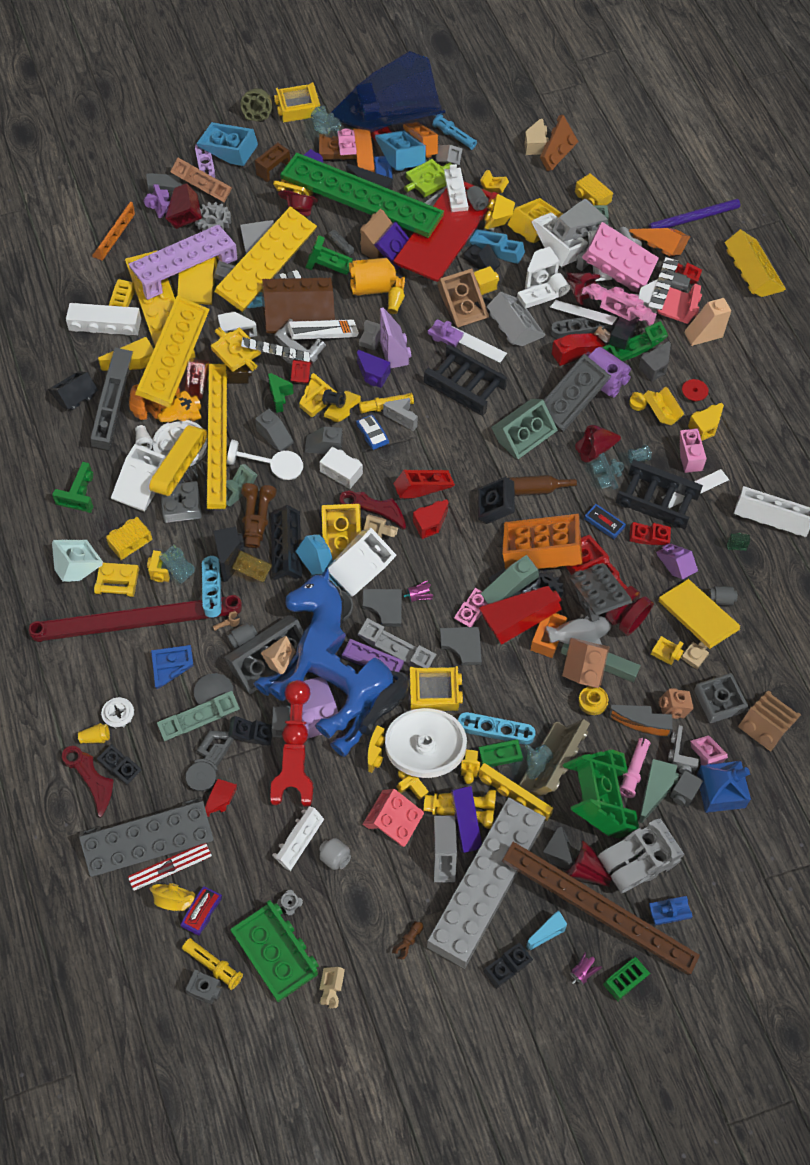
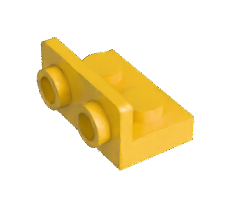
M664 387L659 393L648 390L644 394L645 399L660 422L673 425L684 415L681 407L667 387Z

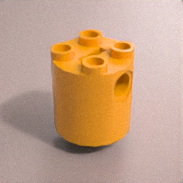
M387 258L356 260L349 263V272L351 273V278H353L350 279L352 294L387 293L396 281L395 267Z

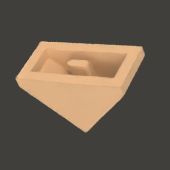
M284 636L261 652V655L269 668L281 675L284 674L296 651L287 636Z

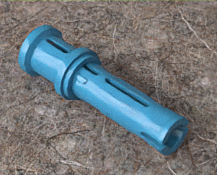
M442 114L437 115L433 120V127H438L445 135H451L471 150L475 148L477 140L455 127L454 123L443 118Z

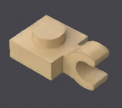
M367 515L364 530L372 528L380 538H382L383 534L395 537L398 527L385 525L386 519Z
M701 641L698 645L692 642L681 659L698 670L709 655V652L706 651L707 646Z
M340 967L323 969L319 989L324 991L320 1000L321 1005H329L330 1009L338 1007L339 1000L336 991H341L345 969Z

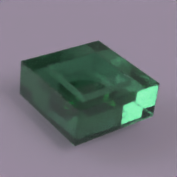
M743 533L731 534L727 542V549L746 551L750 543V535Z

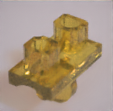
M240 550L232 569L264 582L272 565Z

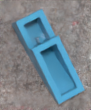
M477 229L470 239L472 245L475 244L481 249L489 244L497 258L518 264L525 253L523 242L508 240L507 234Z

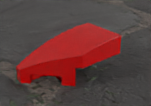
M217 779L205 806L207 817L210 816V813L216 811H226V806L230 804L237 790V784Z

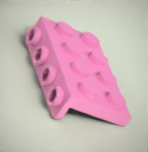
M603 222L599 224L587 251L582 256L588 264L595 266L601 272L609 275L636 293L640 292L641 287L647 285L658 261L657 256Z

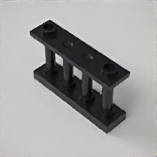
M448 344L446 346L445 361L436 371L430 368L425 370L424 383L483 416L487 412L488 401L486 399L496 387L505 390L507 377ZM452 362L460 365L461 367L451 379L442 375ZM467 370L476 374L466 387L457 384ZM483 378L490 382V385L478 396L471 391Z
M633 459L628 474L633 477L626 492L619 490L616 503L624 508H630L672 524L677 528L686 529L690 518L685 515L691 499L698 500L703 485ZM639 479L650 483L643 499L633 496ZM656 486L667 489L661 505L650 502ZM674 492L685 496L678 512L667 509Z

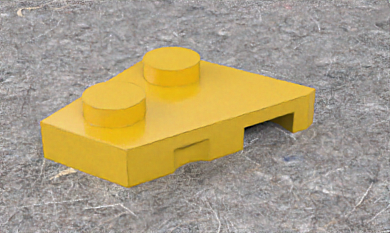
M313 373L299 406L309 416L313 417L327 406L322 401L324 391L327 389H331L332 392L336 391Z

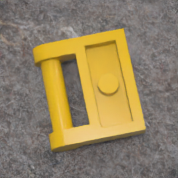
M103 563L99 567L94 593L127 594L129 597H134L139 572L138 565ZM104 583L128 585V587L104 585Z

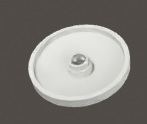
M431 708L415 709L403 713L391 723L385 737L386 753L391 763L400 771L420 778L438 777L449 773L461 763L467 747L466 733L460 722L444 711Z

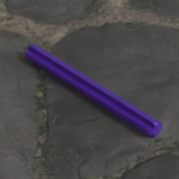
M734 199L650 223L649 229L674 227L737 209L741 204L739 199Z

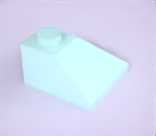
M53 540L52 542L54 569L62 581H80L103 564V561L87 540Z

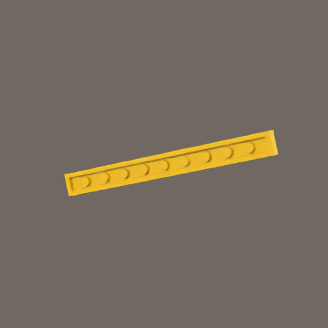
M209 364L207 509H226V364Z

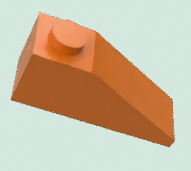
M419 122L403 124V128L407 133L426 145V158L438 154V134Z

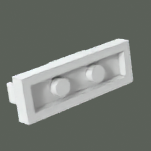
M457 164L450 165V169H444V176L451 212L468 211L461 168H457Z
M311 806L307 810L301 811L303 817L301 820H295L297 824L286 839L285 844H279L281 848L279 853H273V857L289 871H291L324 820L318 811Z

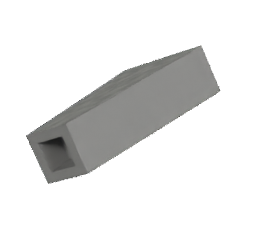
M583 199L558 218L552 232L564 242L588 236L589 231L597 230L601 222L606 224L608 219L587 199Z

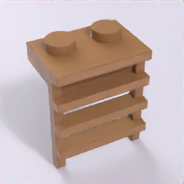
M767 691L750 708L738 727L771 752L801 714L793 711L774 697L770 691Z

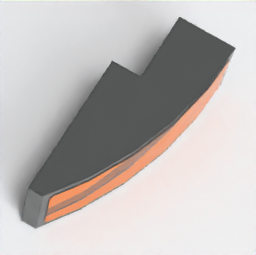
M611 705L608 713L609 717L618 723L645 734L670 737L673 730L672 714H652L651 706Z

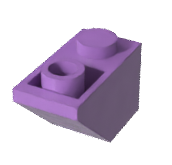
M667 544L656 552L672 576L684 579L698 571L691 550Z

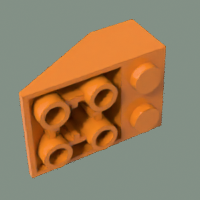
M671 228L629 230V232L633 233L632 237L640 241H648L647 245L655 249L661 248V252L668 256L681 255L690 236Z

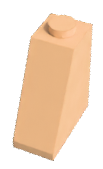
M724 298L708 302L687 327L684 333L691 346L724 336L731 314V309Z

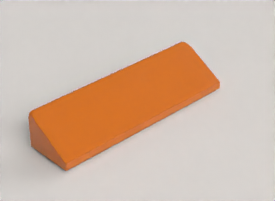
M130 202L92 257L104 260L134 217L133 202Z

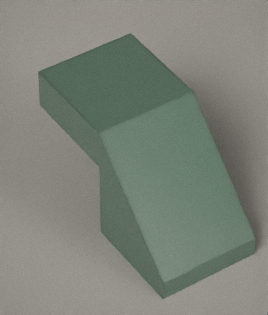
M245 464L240 465L233 480H226V505L232 506L243 496L241 493L242 485L245 483L253 484L258 476Z

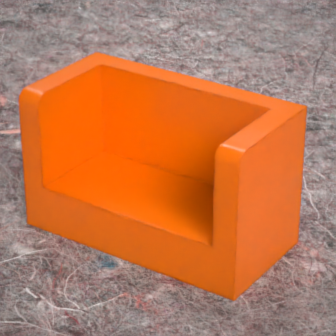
M555 613L541 621L533 638L531 651L553 658L559 641L550 642L546 626L558 628L563 623H566L567 617Z

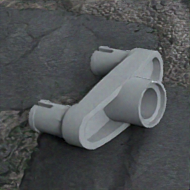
M289 319L284 327L275 333V339L283 347L309 352L310 362L313 364L317 360L319 353L326 347V344L323 341L320 343L321 340L317 339L310 349L301 346L289 337L288 323L293 322L292 319ZM281 356L286 362L292 364L293 360H296L294 358Z

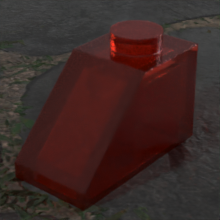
M193 358L188 361L185 391L190 397L197 396L198 399H203L209 361Z

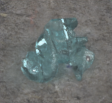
M325 106L314 109L311 114V120L314 123V129L319 134L327 135L331 132V129L335 132L339 131V127L342 125L338 118L333 117V113L328 114L325 111Z

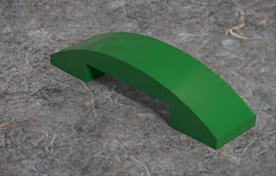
M659 321L646 327L644 333L631 338L625 350L609 344L602 348L621 361H626L655 347L667 338L668 334L662 322Z

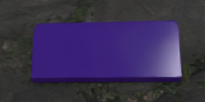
M472 787L451 789L461 850L463 853L480 849L482 842Z

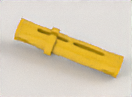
M412 393L380 399L377 397L374 400L359 402V408L361 413L370 411L380 412L383 410L385 402L410 398L411 405L414 404V398Z

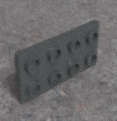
M604 563L596 564L591 568L569 575L570 581L576 588L579 604L592 622L600 620L599 615L632 603L631 597Z

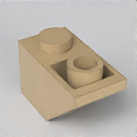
M539 119L525 132L524 145L526 155L542 154L547 141H549V138L546 137L547 126H544L543 119Z

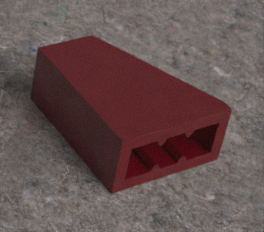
M187 183L174 188L165 218L176 229L200 220L202 215L197 193Z

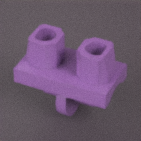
M153 184L154 192L147 194L144 204L148 208L155 209L158 218H163L170 204V201H168L169 193L168 190H160L158 184Z
M438 319L428 330V334L432 336L433 340L437 342L442 341L452 347H456L464 336L463 332L451 326V322L446 321L444 323Z

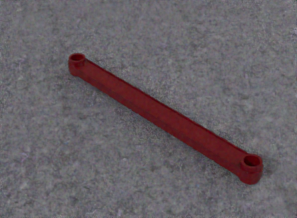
M229 595L221 597L222 611L217 617L228 616L234 611L237 612V615L241 612L242 602L238 596ZM203 600L42 622L35 621L29 626V634L34 641L42 642L44 640L213 617L205 615Z

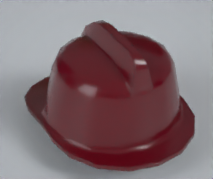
M288 190L278 192L281 198L287 200L288 208L291 206L303 216H310L313 204L318 202L312 196Z

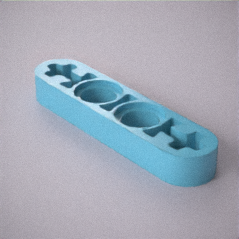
M208 556L202 561V600L204 613L207 617H217L222 611L221 567L219 559L215 556ZM210 577H216L214 581H207ZM211 591L217 592L215 595L212 596L207 595Z
M469 712L462 713L458 718L465 733L504 741L518 739L519 744L524 745L532 743L535 738V729L529 724ZM466 719L469 720L468 726L464 725ZM476 721H478L477 728H475ZM488 722L492 725V729L485 731L481 728V724ZM508 726L512 732L505 735L501 732V728ZM518 729L517 736H514L515 730ZM524 731H528V738L524 737Z

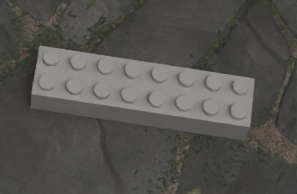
M511 798L507 799L428 939V949L464 969L466 968L518 873L517 870L502 862L504 855L513 841L530 851L544 825L545 816Z

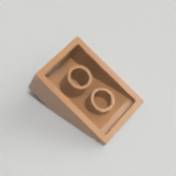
M472 268L440 278L437 285L456 328L489 318ZM478 301L481 309L474 305V303Z

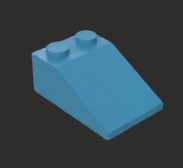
M211 122L197 142V146L229 164L244 166L258 146L253 129Z
M405 130L375 135V139L384 156L395 170L402 171L409 167L415 168L425 163L426 145Z

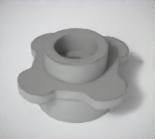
M287 890L282 898L278 899L277 904L286 911L287 915L291 916L295 913L297 907L302 906L303 900L298 898L292 890Z

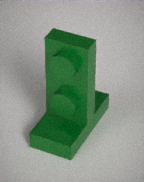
M318 235L305 268L312 270L314 264L318 263L347 275L349 263L352 262L353 258L323 247L325 238Z
M82 462L69 492L58 489L54 490L53 498L56 505L89 513L92 512L93 504L91 497L85 496L87 485L93 479V471L89 463Z

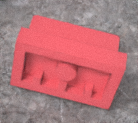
M382 790L363 825L368 829H380L403 847L406 846L424 812L397 790Z

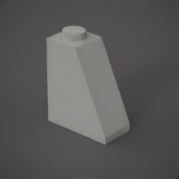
M434 816V882H455L457 857L455 816Z

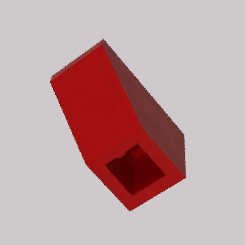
M447 499L436 501L430 506L418 508L413 512V523L421 539L439 533L448 513L449 502Z

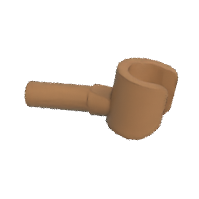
M231 612L227 620L214 625V630L228 625L236 627L240 621V618L233 620V618L237 617V612Z

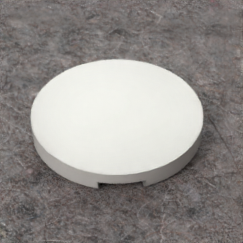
M190 420L168 422L155 433L153 450L167 456L187 425L203 428ZM207 438L190 466L195 465L205 456L208 449Z

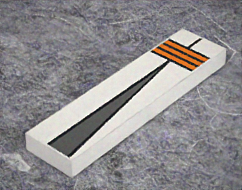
M354 320L297 321L288 323L292 339L357 337L359 334Z

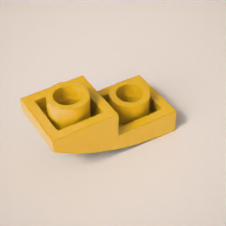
M345 391V405L342 408H337L336 405L331 404L324 413V417L334 422L342 421L350 415V409L359 404L361 396Z
M378 725L373 732L368 749V772L370 773L373 772L375 767L379 768L383 761L381 747L385 742L384 728Z

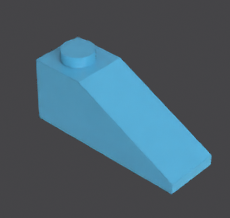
M320 535L306 536L295 551L312 575L323 574L324 570L333 562L330 548ZM329 574V579L340 588L337 581Z

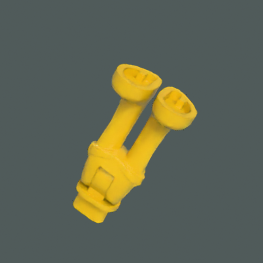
M489 790L484 797H473L475 807L486 809V811H476L478 822L488 829H491L493 826L496 790ZM435 793L434 796L425 795L423 811L432 812V815L455 816L452 794L442 793L438 795Z

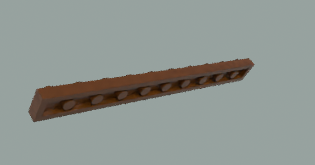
M514 841L511 843L502 859L503 863L687 975L692 973L699 959V954Z

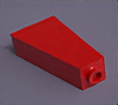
M549 586L479 608L483 618L501 645L562 610L559 604L561 601L557 591L552 592Z

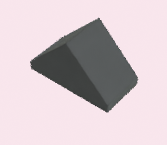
M562 827L557 828L543 853L549 863L569 870L576 862L568 836Z

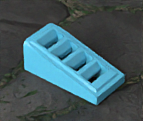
M559 910L529 938L526 945L528 950L536 948L565 931L567 923Z

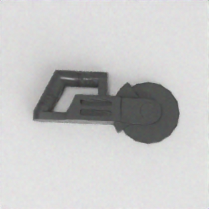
M212 730L208 732L196 750L205 759L194 760L195 764L189 767L186 772V782L191 789L205 791L214 785L216 772L218 771L217 766L234 741V738L228 737L229 732ZM213 739L226 740L224 744H214L209 752L206 751Z

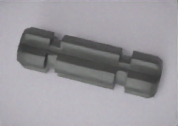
M336 230L328 233L329 238L347 256L354 253V248L341 235H338L339 233Z

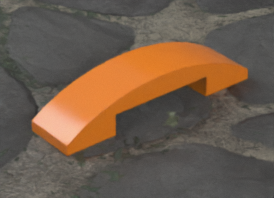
M353 128L357 167L374 172L370 130Z

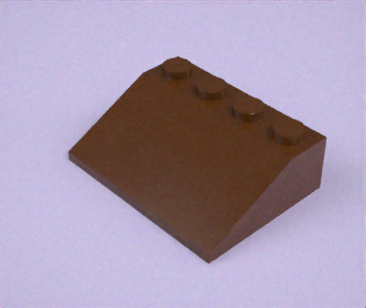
M331 278L262 279L261 296L266 333H276L279 329L281 330L289 319H292L293 322L335 320Z

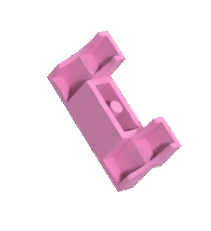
M591 284L583 288L582 294H589L592 300L602 301L600 308L629 321L638 317L641 321L645 320L647 325L654 324L657 314L651 312L650 308L643 305L644 301L639 299L637 295L628 294L619 287L607 290L598 284Z

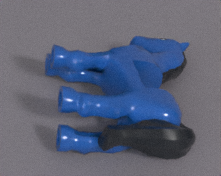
M326 568L323 574L311 575L301 587L286 596V607L288 610L293 612H314L311 624L304 631L297 646L296 655L289 663L284 674L280 675L277 673L270 677H260L254 682V685L264 695L268 696L272 693L278 700L284 701L286 699L284 693L286 686L294 680L303 681L306 673L310 672L344 691L348 698L343 708L329 718L320 719L315 724V727L322 735L331 738L337 730H344L348 722L355 717L352 727L345 736L334 739L330 744L335 752L345 757L350 749L359 742L362 734L369 736L373 731L376 721L394 710L406 697L409 690V679L404 673L391 671L386 664L376 657L371 659L358 674H356V671L351 666H345L340 662L339 657L335 653L341 647L346 636L342 625L344 621V598L341 595L340 588L329 579V569Z

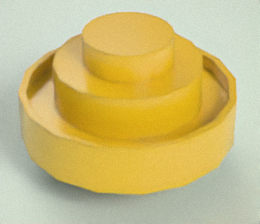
M588 686L581 691L578 702L583 712L589 715H599L607 708L609 699L607 693L602 688Z

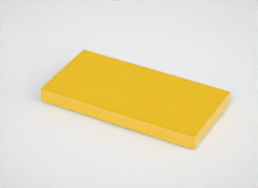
M689 579L659 597V602L709 649L740 630V625Z

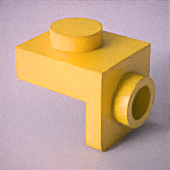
M486 170L480 179L483 189L492 193H503L509 183L507 177H493L490 170Z
M153 550L152 557L148 558L147 568H149L151 580L169 582L168 570L161 569L163 564L161 551Z
M661 636L651 655L672 666L675 660H680L684 652L681 650L683 642L680 641L676 645Z

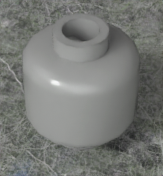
M337 838L329 841L325 840L319 848L321 851L320 860L332 870L343 869L351 859L349 847Z

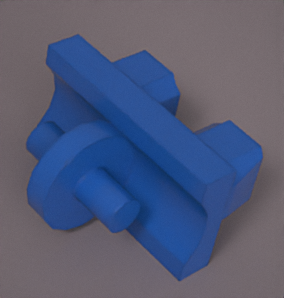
M687 896L649 903L654 926L693 917L688 905Z

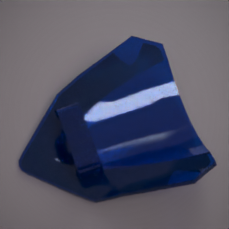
M409 51L376 70L360 84H357L356 88L331 112V118L362 130L374 132L389 125L446 113V111L442 109L438 99L429 58Z

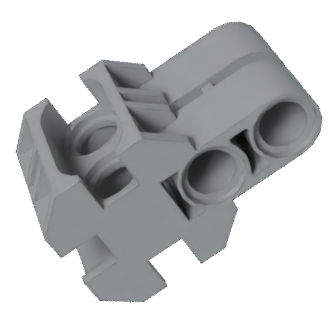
M655 819L642 830L639 828L633 831L621 842L604 850L598 855V858L608 873L614 872L610 877L620 893H624L643 882L653 880L663 871H669L680 863V858L684 856V853L663 821ZM643 839L649 841L651 844H645ZM654 856H659L662 861L657 860Z

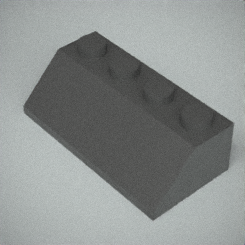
M288 615L224 658L238 681L249 694H252L258 690L254 685L258 678L277 674V672L269 668L261 652L284 636H287L293 648L297 651V646L304 631L298 619Z

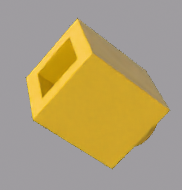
M491 266L474 272L481 295L497 290L499 276L493 271Z

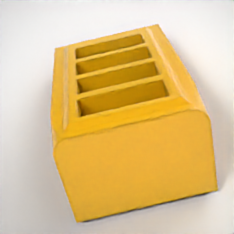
M118 279L109 306L128 307L135 293L134 283Z

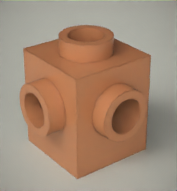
M671 688L659 698L662 714H672L674 719L685 718L694 709L690 691Z

